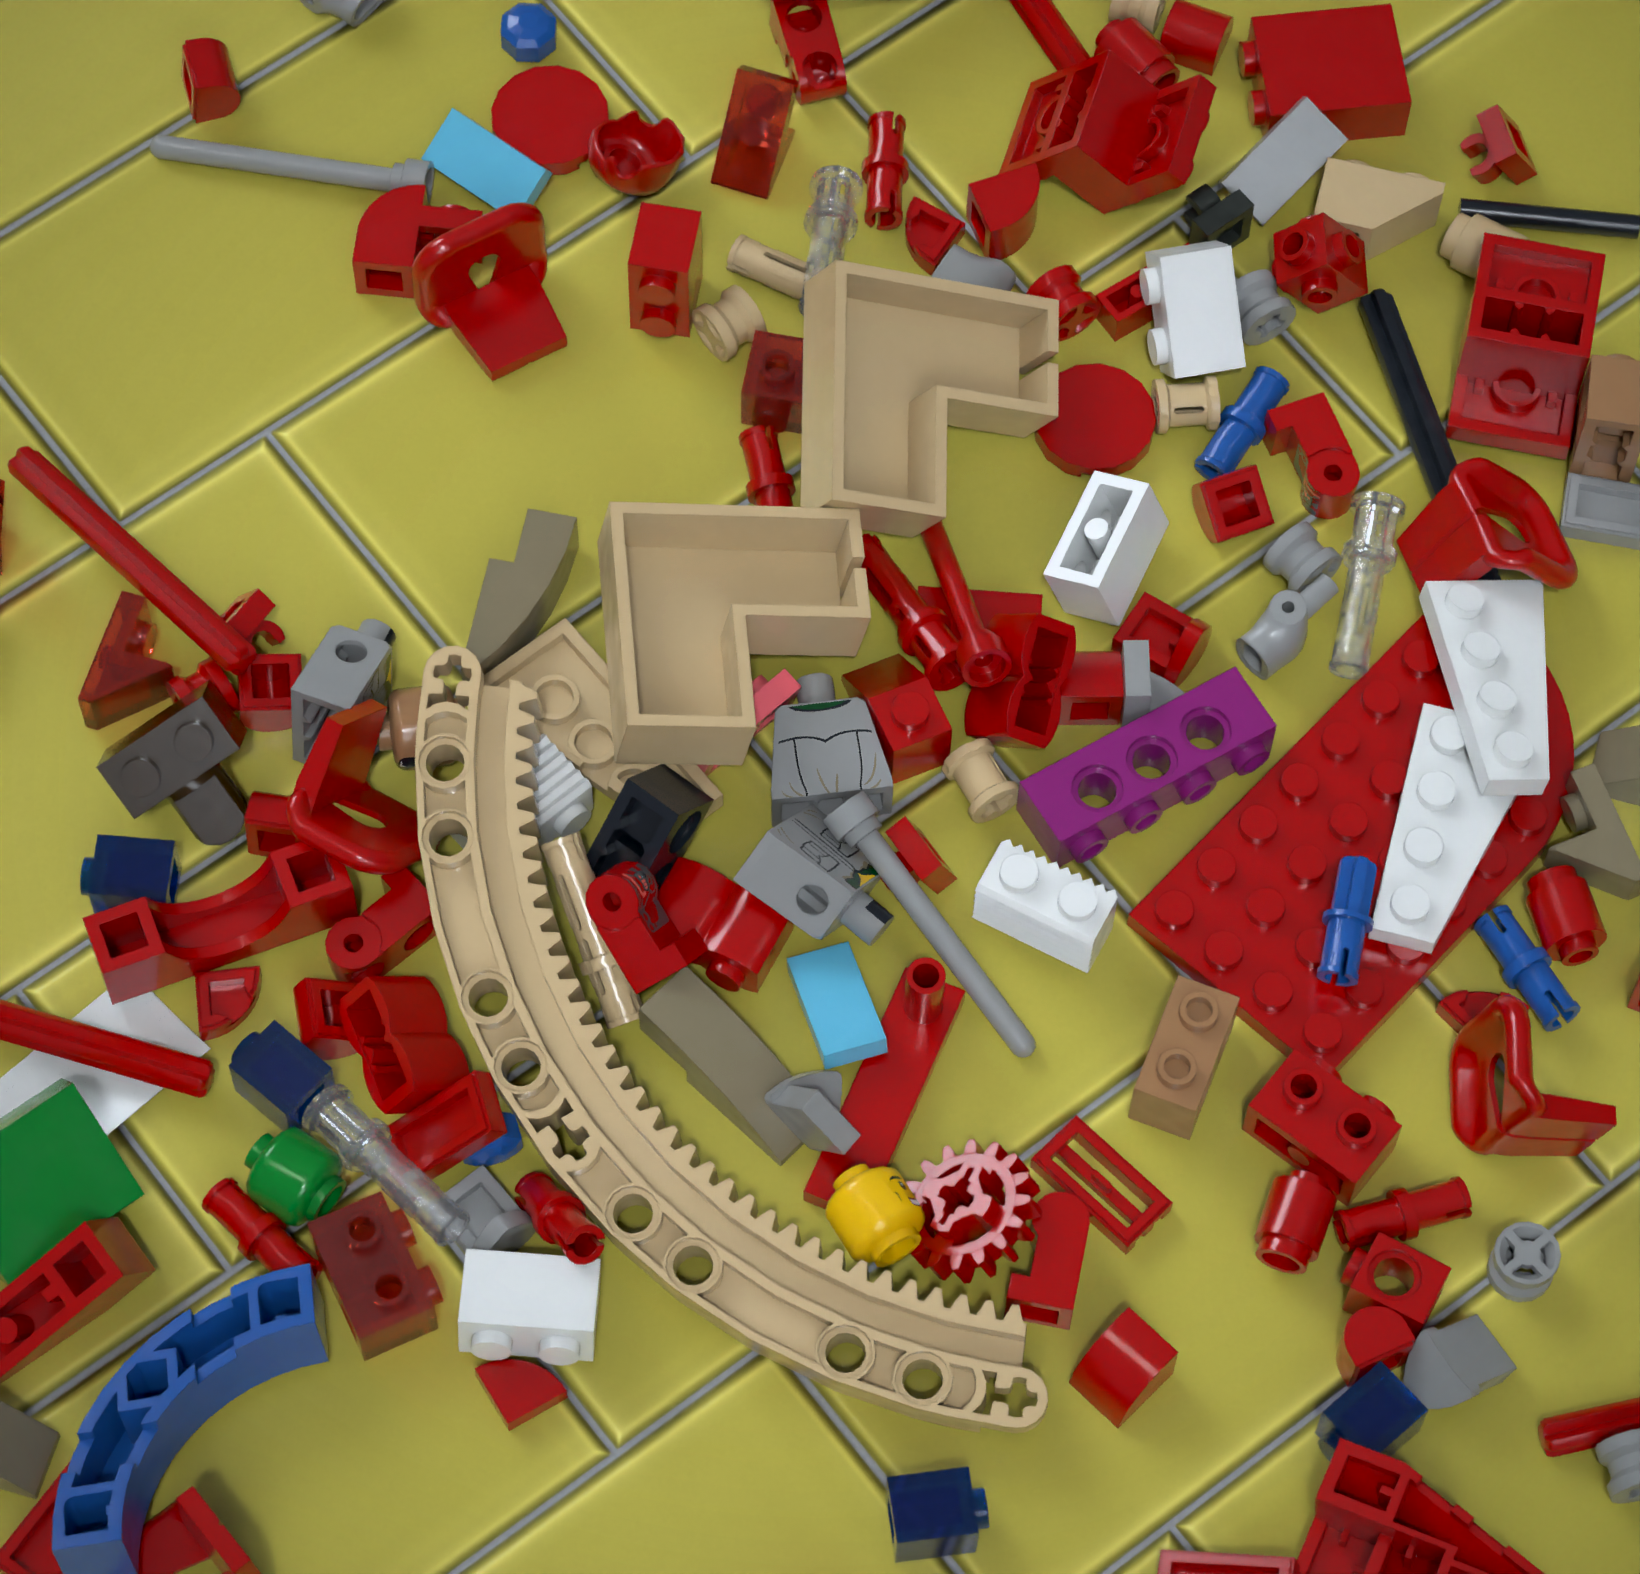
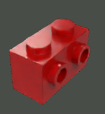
M1295 1048L1248 1105L1242 1130L1296 1170L1309 1171L1325 1179L1328 1183L1327 1189L1336 1196L1337 1200L1348 1207L1393 1152L1402 1125L1395 1121L1393 1112L1382 1101L1370 1095L1362 1097L1344 1084L1340 1074L1331 1064L1319 1057L1313 1056L1309 1058Z

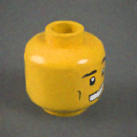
M859 1164L846 1170L835 1180L833 1187L836 1191L827 1203L825 1215L853 1260L857 1262L860 1260L868 1263L874 1262L877 1267H885L905 1258L920 1244L921 1236L919 1232L925 1222V1213L895 1168L881 1166L869 1169L866 1164Z

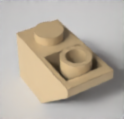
M1328 157L1314 215L1324 212L1346 229L1353 231L1357 237L1364 241L1367 261L1435 226L1446 183L1430 180L1418 173H1398L1371 167L1359 160L1344 161Z

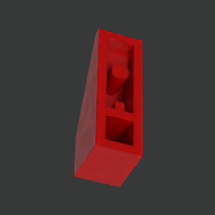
M119 1217L84 1221L0 1291V1384L108 1311L156 1271Z

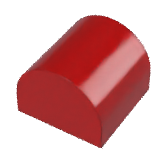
M1175 0L1165 22L1160 42L1174 55L1175 64L1212 76L1232 32L1234 17L1185 0Z
M214 38L185 40V45H182L181 77L192 119H195L196 123H201L230 115L238 108L241 97L227 46L222 41Z
M1256 464L1225 473L1192 486V500L1197 519L1204 534L1212 543H1220L1275 524Z
M256 654V660L249 664L247 671L237 675L240 722L246 728L260 732H276L292 728L291 688L302 672L301 654Z
M261 791L252 792L244 816L248 853L267 857L269 852L300 842L292 833L287 819L286 806L290 796Z
M305 977L293 988L301 1051L304 1056L315 1060H334L357 1053L345 1034L339 1004L340 999L358 983Z
M1383 1306L1365 1307L1350 1317L1336 1352L1337 1367L1347 1387L1352 1386L1354 1388L1406 1364L1409 1352L1413 1348L1415 1337L1403 1317L1394 1310Z

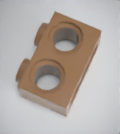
M1592 354L1576 404L1567 475L1569 472L1630 483L1640 454V361L1624 354H1611L1607 356Z
M1178 975L1135 1084L1128 1118L1190 1140L1233 1029L1240 997Z

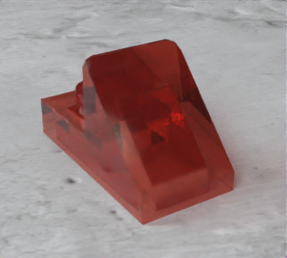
M741 65L737 68L710 183L763 199L770 197L795 133L794 129L789 128V123L798 90V80L746 65Z
M121 591L78 696L84 723L88 728L102 729L170 698L165 682L175 677L173 667L166 662L149 658L156 642L157 624L152 623L147 600L144 596Z

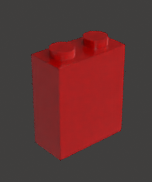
M1391 4L1251 17L1248 40L1239 42L1238 58L1242 77L1251 76L1253 90L1248 92L1251 126L1261 127L1262 137L1303 96L1308 97L1344 134L1348 139L1347 141L1405 135L1412 100Z

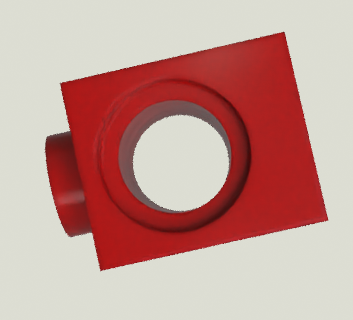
M1378 1232L1368 1252L1356 1247L1342 1274L1340 1283L1350 1287L1342 1310L1353 1315L1358 1310L1369 1306H1383L1392 1309L1403 1317L1416 1340L1430 1317L1452 1268ZM1380 1276L1395 1277L1404 1284L1407 1292L1399 1296L1387 1295L1377 1287L1374 1279Z

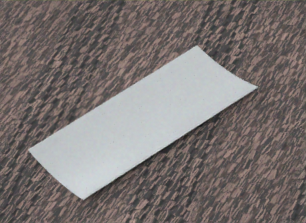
M106 990L71 1019L197 1057L203 1056L211 1049L152 991L112 1005ZM34 1050L0 1078V1118L62 1078L75 1085L106 1135H109L159 1093L163 1087Z

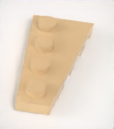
M566 618L484 675L485 685L509 688L510 680L523 681L524 686L538 692L544 712L543 719L536 720L540 735H547L550 742L554 743L560 752H563L566 759L572 762L575 769L580 770L583 777L587 778L593 787L613 801H616L629 777L661 765L615 763L607 664ZM665 764L714 799L704 819L723 806V794L697 765Z

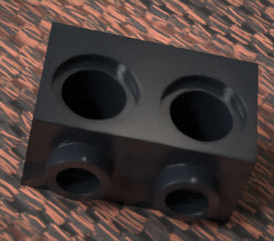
M665 764L629 777L587 853L595 877L597 878L618 863L624 861L638 862L647 867L654 875L659 891L678 857L684 856L714 799Z

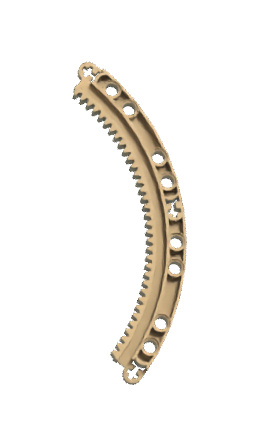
M445 646L435 651L428 658L423 671L415 748L418 841L432 922L459 1007L497 1089L552 1175L566 1191L574 1194L585 1207L586 1214L623 1254L680 1303L754 1352L836 1392L918 1420L979 1433L981 1428L1010 1433H1024L1037 1427L1044 1419L1048 1408V1393L1042 1378L1034 1371L1022 1367L1027 1323H1023L1019 1305L1012 1304L1003 1320L996 1319L994 1303L991 1300L984 1302L977 1315L970 1314L967 1295L960 1294L951 1308L943 1307L941 1288L935 1287L928 1297L922 1301L918 1299L917 1281L910 1279L899 1292L893 1291L892 1272L885 1270L872 1283L869 1281L868 1262L860 1260L847 1272L845 1271L844 1251L836 1249L823 1260L821 1239L814 1236L800 1247L799 1229L793 1223L778 1233L779 1223L775 1211L769 1209L757 1217L758 1208L754 1196L748 1194L737 1201L738 1193L735 1182L728 1178L718 1183L719 1178L715 1165L708 1161L699 1166L700 1160L696 1147L692 1143L682 1147L683 1144L678 1129L674 1125L665 1128V1121L658 1106L649 1108L650 1105L645 1090L642 1086L635 1087L629 1068L627 1066L621 1067L615 1047L608 1045L601 1024L596 1023L589 1002L585 1000L578 978L576 979L553 913L552 901L547 890L548 881L542 866L544 857L538 841L541 838V832L535 817L539 814V807L534 794L538 790V781L533 768L539 766V758L534 744L539 743L541 739L536 720L543 719L544 713L538 692L524 686L523 681L510 680L509 688L485 685L484 674L477 657L466 648ZM454 665L462 666L465 677L470 679V681H460L457 685L455 696L458 704L447 701L446 686L443 679L438 678L439 675H450ZM455 760L464 764L462 772L453 780L439 781L432 777L437 765L444 761ZM460 834L467 838L464 849L456 855L442 856L435 852L438 842L447 835ZM498 992L508 997L504 1009L495 1016H480L474 1012L476 1002L486 993ZM524 1060L533 1061L541 1066L537 1079L529 1085L515 1086L507 1081L509 1070L518 1062ZM564 1125L571 1140L578 1146L583 1145L586 1155L577 1161L570 1154L565 1155L554 1131ZM630 1206H645L652 1211V1221L641 1232L627 1233L617 1226L620 1214ZM691 1257H703L713 1265L710 1277L698 1285H687L680 1282L677 1278V1270L680 1264ZM842 1343L856 1344L865 1353L864 1362L853 1372H837L827 1362L828 1355L834 1347ZM918 1369H929L937 1373L941 1378L942 1386L933 1397L916 1399L910 1396L904 1389V1382L907 1376ZM990 1377L996 1378L995 1393L1004 1395L1010 1394L1013 1383L1025 1384L1027 1396L1037 1399L1036 1406H1026L1022 1412V1417L1009 1416L1008 1404L993 1401L990 1415L982 1414L986 1406V1383L990 1382Z

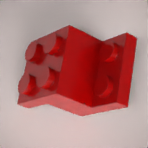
M1107 50L1030 83L999 174L1036 163L1040 180H1046L1054 175L1102 214L1136 204L1141 200L1165 191L1179 188L1186 183L1193 171V158L1201 134L1208 125L1210 119L1209 110L1217 87L1203 75L1198 74L1159 90L1115 53Z
M1484 232L1473 295L1459 349L1445 431L1447 438L1566 460L1570 448L1577 398L1591 354L1606 254Z

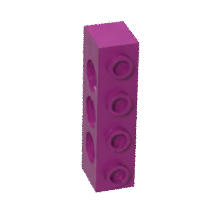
M1233 667L1020 781L1016 810L1051 862L1057 861L1058 867L1074 859L1077 863H1083L1100 854L1107 847L1109 840L1128 830L1130 833L1136 834L1151 827L1160 819L1163 811L1183 801L1186 805L1203 799L1215 788L1216 782L1235 772L1243 776L1259 768L1270 756L1277 725L1237 668ZM1206 738L1214 742L1217 747L1207 750L1200 749L1192 745L1190 740ZM1144 766L1154 767L1161 771L1163 776L1154 779L1145 778L1138 774L1136 769ZM1089 795H1097L1105 798L1110 804L1102 808H1094L1086 805L1081 799Z

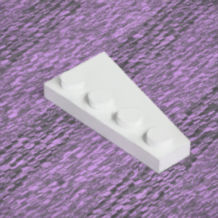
M1538 580L1425 581L1419 595V600L1481 796L1542 795L1550 779L1543 583Z
M1427 703L1423 704L1372 917L1374 925L1372 931L1368 934L1369 939L1429 954L1435 948L1467 889L1471 877L1486 854L1496 831L1517 796H1481L1455 711L1452 709Z

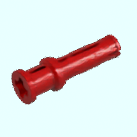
M870 533L863 534L865 558L861 568H866L868 590L898 628L897 637L900 647L905 654L915 656L924 667V675L927 676L932 689L948 691L958 687L965 680L958 663L955 661L959 640L951 631V621L944 610L926 604L876 535L871 536Z

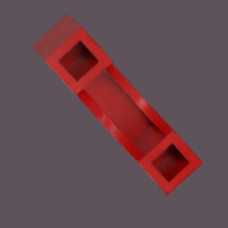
M298 842L269 852L264 863L251 876L216 895L184 903H162L143 896L82 919L111 1003L114 1005L195 976L197 972L210 971L332 928L335 923L344 918L358 917L353 885L345 865L302 842Z

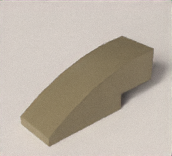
M528 508L514 562L489 558L466 649L477 657L484 675L533 641L551 616L568 582L579 549L577 517ZM461 666L462 681H470L469 678L465 677Z
M687 966L682 968L639 1008L640 1029L686 1070L687 1082L781 1167L804 1143L772 1111L764 1098L768 1091L785 1079L792 1077V1075L716 993Z

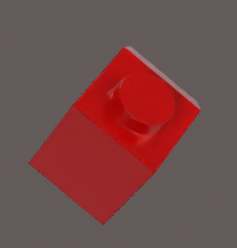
M899 653L841 675V681L849 698L858 697L866 702L892 776L893 784L944 765V760L950 755L952 727L927 676Z

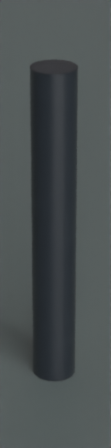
M1460 198L1458 214L1464 213L1473 217L1478 213L1506 227L1638 239L1640 231V215L1466 198Z

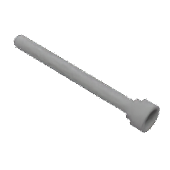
M158 135L150 143L151 153L155 157L165 160L387 192L402 186L426 185L428 206L434 186V164L432 161L407 158L405 163L395 162L393 168L167 135Z
M861 791L831 812L823 820V823L838 843L845 840L851 849L858 846L1012 1053L1021 1058L1030 1056L1036 1047L1034 1037L878 830L882 827V824L876 818L880 812L865 791Z

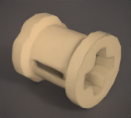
M1204 376L1202 382L1166 384L1164 379H1153L1151 398L1154 403L1156 417V434H1165L1169 427L1205 425L1209 431L1218 430L1221 407L1216 376Z
M979 738L960 746L944 760V765L941 768L947 779L957 782L970 803L968 814L976 823H984L1001 816L1017 803L1019 785L1015 781H1008L993 757L995 747L988 738Z

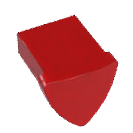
M1144 592L1113 637L1111 650L1119 651L1121 655L1123 640H1149L1150 672L1165 678L1178 687L1189 676L1201 659L1210 640L1212 626L1198 618L1193 619Z

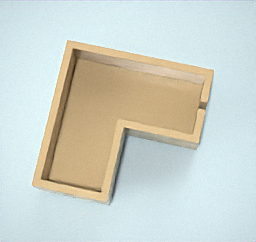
M842 260L833 261L804 283L800 507L859 509L862 530L906 537H915L946 518L947 425L1025 438L1058 417L1059 364L1047 362L1021 380H1019V373L1026 374L1059 352V300Z
M609 501L597 543L615 763L742 765L756 730L749 654L856 657L871 620L866 568H861L865 556L859 509Z

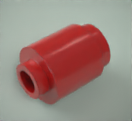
M1131 17L1123 21L1115 19L1109 22L1096 37L1095 45L1097 47L1094 56L1111 50L1159 90L1177 83L1180 77V70L1174 65V55L1137 18Z
M1569 865L1552 867L1534 875L1527 882L1529 895L1526 898V905L1540 943L1548 952L1552 961H1561L1565 966H1576L1595 958L1599 953L1598 948L1607 939V933L1587 880L1578 876L1576 869Z
M1292 1170L1290 1175H1281L1274 1178L1254 1235V1239L1258 1244L1255 1255L1259 1261L1268 1267L1284 1273L1303 1274L1306 1272L1309 1262H1314L1318 1259L1337 1203L1336 1196L1327 1189L1328 1183L1325 1179L1304 1170Z

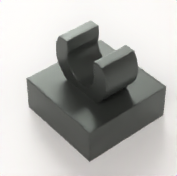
M1204 184L1186 196V200L1192 206L1183 215L1191 227L1189 244L1217 240L1231 245L1232 249L1249 238L1255 205L1240 189L1220 200L1217 193L1209 185Z

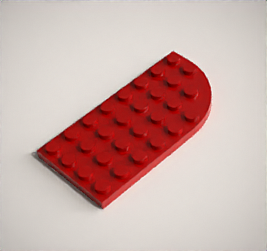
M1424 614L1128 914L1127 925L1194 981L1240 997L1236 1016L1284 1056L1288 1057L1296 1048L1309 1058L1315 1056L1325 1060L1339 1072L1474 929L1476 922L1484 914L1489 913L1528 872L1542 855L1553 837L1563 814L1560 798L1568 795L1565 786L1570 772L1574 768V740L1569 713L1563 695L1551 671L1546 665L1550 779L1542 795L1516 796L1431 954L1369 939V933H1365L1357 985L1349 987L1336 986L1337 974H1332L1329 984L1319 980L1316 976L1318 967H1320L1327 926L1322 922L1324 911L1331 909L1339 861L1344 856L1359 855L1367 857L1369 861L1376 864L1377 873L1369 911V917L1372 918L1423 704L1427 703L1454 710Z

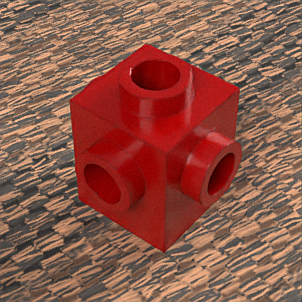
M1324 212L1304 217L1297 224L1273 234L1275 260L1272 262V273L1276 278L1277 286L1317 314L1368 294L1364 241L1357 237L1353 231L1346 229Z

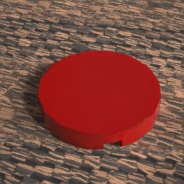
M559 65L533 67L514 75L498 90L491 107L493 134L552 172V175H566L578 170L579 164L589 159L588 141L592 131L604 120H609L608 103L597 83L580 71Z
M1101 363L1075 365L1059 373L1058 417L1034 432L1035 441L1046 459L1067 474L1081 477V473L1092 475L1095 470L1118 476L1133 469L1149 451L1156 426L1154 403L1143 384L1123 369Z

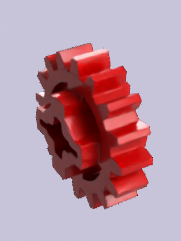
M970 1139L965 1146L964 1154L957 1155L949 1145L945 1146L942 1152L944 1162L935 1166L933 1163L924 1160L920 1164L923 1172L926 1174L923 1181L906 1182L925 1213V1222L919 1232L921 1236L920 1244L910 1254L924 1269L929 1267L943 1281H946L954 1272L964 1284L970 1283L975 1269L980 1267L991 1278L996 1276V1260L1003 1256L1008 1261L1015 1263L1019 1259L1016 1250L1013 1248L1017 1240L1033 1241L1035 1235L1026 1225V1221L1042 1216V1209L1033 1200V1197L1040 1192V1187L1030 1176V1170L1015 1153L1008 1155L997 1142L993 1141L984 1151L975 1139Z

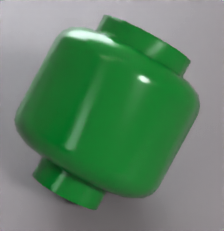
M290 1127L275 1137L269 1133L264 1134L252 1146L245 1158L244 1165L250 1169L246 1182L248 1196L268 1212H272L280 1218L283 1223L293 1227L301 1226L308 1221H311L313 1224L320 1223L337 1205L346 1188V1181L341 1178L343 1172L341 1157L305 1130L297 1127Z

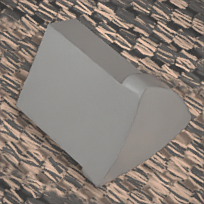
M1123 640L1121 661L1124 699L1120 717V728L1185 693L1165 678L1150 672L1149 640Z
M817 1070L800 1073L785 1079L765 1095L764 1100L767 1105L809 1149L844 1155L861 1136L840 1113L842 1075L837 1071Z
M481 1165L430 1204L432 1214L464 1252L466 1249L516 1252L536 1232L533 1228L532 1218L526 1211L518 1207L484 1165Z
M1478 1314L1439 1330L1435 1327H1430L1420 1332L1412 1350L1409 1352L1403 1377V1402L1407 1406L1421 1409L1452 1407L1479 1395L1481 1391L1502 1383L1517 1367Z

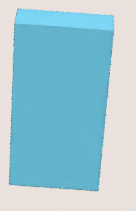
M454 108L451 109L421 158L425 161H432L434 168L495 209L516 202H525L533 205L553 174Z
M849 942L786 958L789 977L825 1070L888 1052L887 1038Z

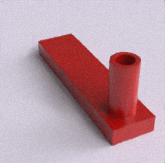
M923 957L913 961L908 968L905 967L880 1022L887 1038L888 1052L863 1060L840 1110V1113L861 1136L844 1155L822 1150L804 1189L803 1201L826 1209L829 1199L836 1191L833 1187L835 1180L846 1170L859 1164H866L869 1169L891 1166L965 1001L966 991L945 983V969L937 960Z

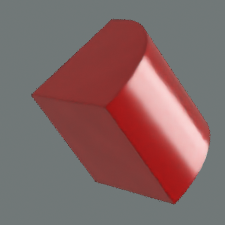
M1036 163L968 184L966 218L984 257L998 260L1005 259L1021 249L1032 235L1036 224L1040 175Z
M1119 651L1075 652L1069 675L1060 686L1062 704L1058 725H1119L1124 699L1122 661Z
M1128 1307L1089 1349L1073 1372L1069 1384L1115 1427L1119 1428L1173 1374L1178 1351Z

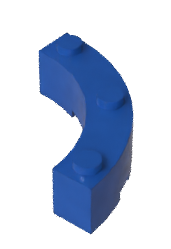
M310 1263L276 1270L230 1287L231 1295L210 1304L194 1315L190 1308L150 1337L120 1367L103 1388L77 1432L80 1441L71 1458L67 1473L61 1474L58 1484L52 1524V1552L63 1574H138L142 1528L149 1504L160 1479L187 1440L212 1415L249 1389L278 1375L301 1367L329 1361L324 1302Z

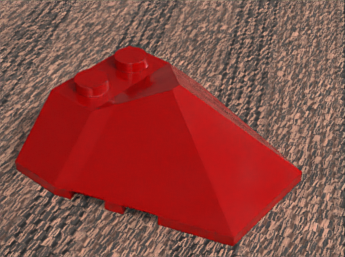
M1340 1438L1316 1495L1315 1517L1297 1558L1300 1566L1299 1574L1544 1573L1511 1546L1504 1547L1475 1524L1474 1517L1458 1504L1453 1506L1422 1481L1423 1476L1407 1463Z

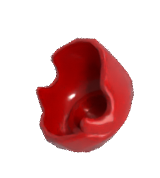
M633 110L617 120H604L592 131L588 141L590 168L596 177L613 189L633 196H648L659 191L675 175L684 155L685 137L674 121L668 117L663 118L656 124H649L641 119L638 111Z

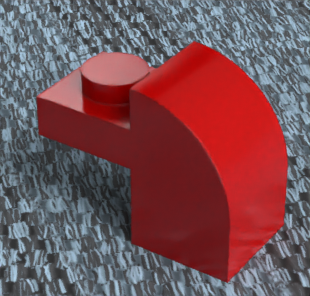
M426 185L402 186L381 195L366 209L358 225L352 258L356 293L414 299L411 271L413 262L419 252L436 237L482 216L483 211L469 210L464 206L448 204L442 207L428 206ZM483 258L479 259L475 263L483 264Z

